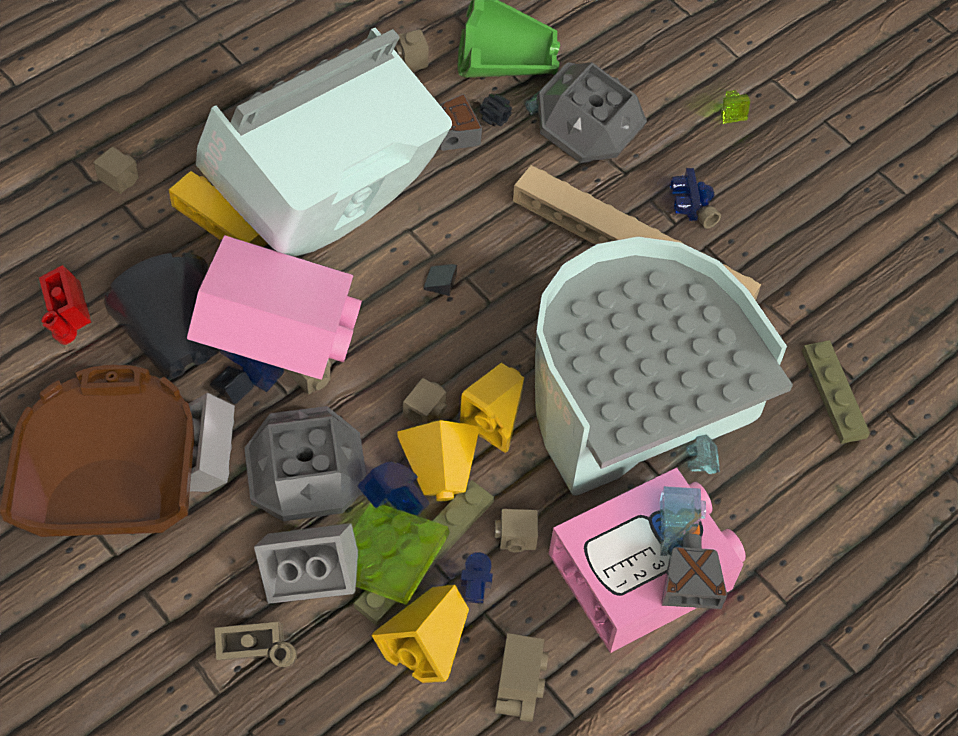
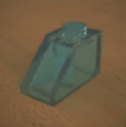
M664 486L660 497V556H667L671 553L673 548L683 542V536L694 533L697 530L700 519H705L706 501L701 500V489Z

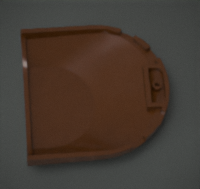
M102 365L75 372L77 377L62 384L57 380L40 392L39 396L41 399L32 408L26 407L13 435L0 504V514L4 522L40 537L163 533L188 515L194 447V424L188 403L183 399L179 389L165 377L159 379L150 375L149 370L129 365Z

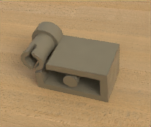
M270 622L215 628L216 660L270 656L275 665L288 667L297 659V650L294 645L284 642L283 623Z
M507 633L495 714L520 717L521 721H533L536 697L543 698L545 679L539 678L540 670L546 671L549 652H543L544 639Z

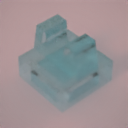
M707 434L696 437L695 443L686 446V451L690 456L697 455L695 460L687 462L688 468L692 472L706 471L708 474L720 472L718 448Z

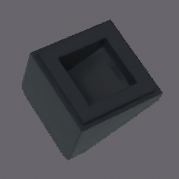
M457 265L431 266L424 290L450 296L457 276Z
M230 366L210 383L214 390L234 404H237L254 387L245 371Z

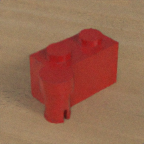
M62 265L39 277L48 311L42 317L41 322L44 327L52 332L55 340L62 345H67L76 338L77 330L91 323L80 281Z

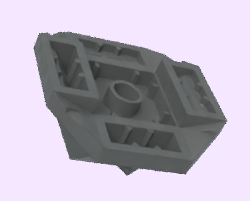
M567 62L537 96L540 134L579 163L618 157L647 122L636 94L622 85L618 78L611 77L593 62L583 64Z
M328 406L271 413L245 447L251 505L263 509L281 521L343 513L359 495H362L368 489L360 432ZM303 458H310V459H311V460L308 461V462H301V461H299V460H301V459H303Z

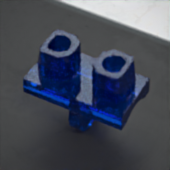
M686 168L684 176H673L671 178V193H684V196H675V214H688L689 221H697L696 211L701 205H709V201L715 196L713 187L705 185V182L702 181L697 184L694 168Z
M475 552L466 559L465 570H462L461 585L467 586L465 602L483 604L485 588L491 589L493 573H490L492 568L491 560L484 553Z

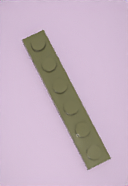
M471 480L467 484L466 492L459 493L354 602V608L378 626L493 504L494 496Z

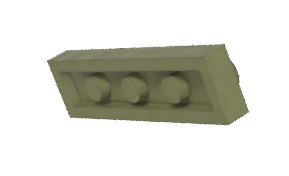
M830 340L804 345L803 355L840 443L867 439L870 434Z

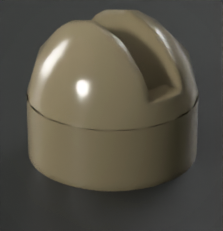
M711 205L700 208L698 212V220L705 228L715 226L721 218L719 211Z

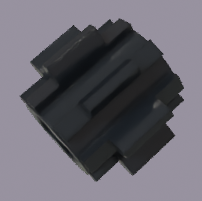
M489 94L479 107V113L483 115L481 119L489 125L501 127L512 114V107L509 106L510 101L501 95Z

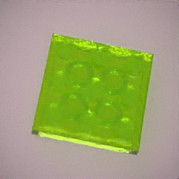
M371 501L353 529L358 550L356 587L407 605L450 534L448 526Z

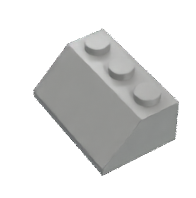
M206 393L188 403L194 424L190 491L209 492L227 483L229 477L235 406Z
M351 523L270 533L254 546L268 604L349 595L355 592L358 550Z

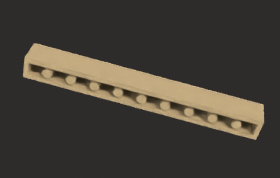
M532 165L514 185L513 202L595 245L633 237L681 242ZM723 264L749 290L756 301L761 284Z

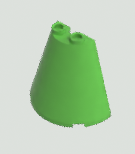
M471 0L466 14L468 19L465 23V29H462L459 43V75L464 78L557 74L559 69L557 54L560 48V42L557 41V30L499 0Z

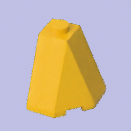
M500 363L462 393L460 423L479 426L478 435L506 453L511 443L523 391L524 377L516 369L509 368Z
M438 420L397 432L398 439L424 495L436 496L437 501L453 500L455 494L466 492L479 434V426Z
M455 585L432 587L374 631L371 636L388 662L395 666L399 663L414 671L412 677L420 682H445L451 671L469 608Z

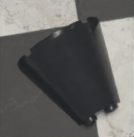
M183 252L182 257H172L171 253L144 260L119 275L110 285L112 288L110 294H105L104 304L108 314L168 380L183 375L187 365L193 362L195 365L204 364L210 357L217 354V348L187 339L198 291L208 272L206 260L192 253Z

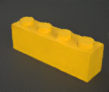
M190 171L169 189L172 206L219 240L223 239L225 235L261 247H265L268 244L205 177H199Z

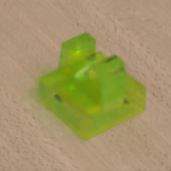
M736 90L726 91L721 111V119L724 124L748 119L750 98L747 94L739 95Z

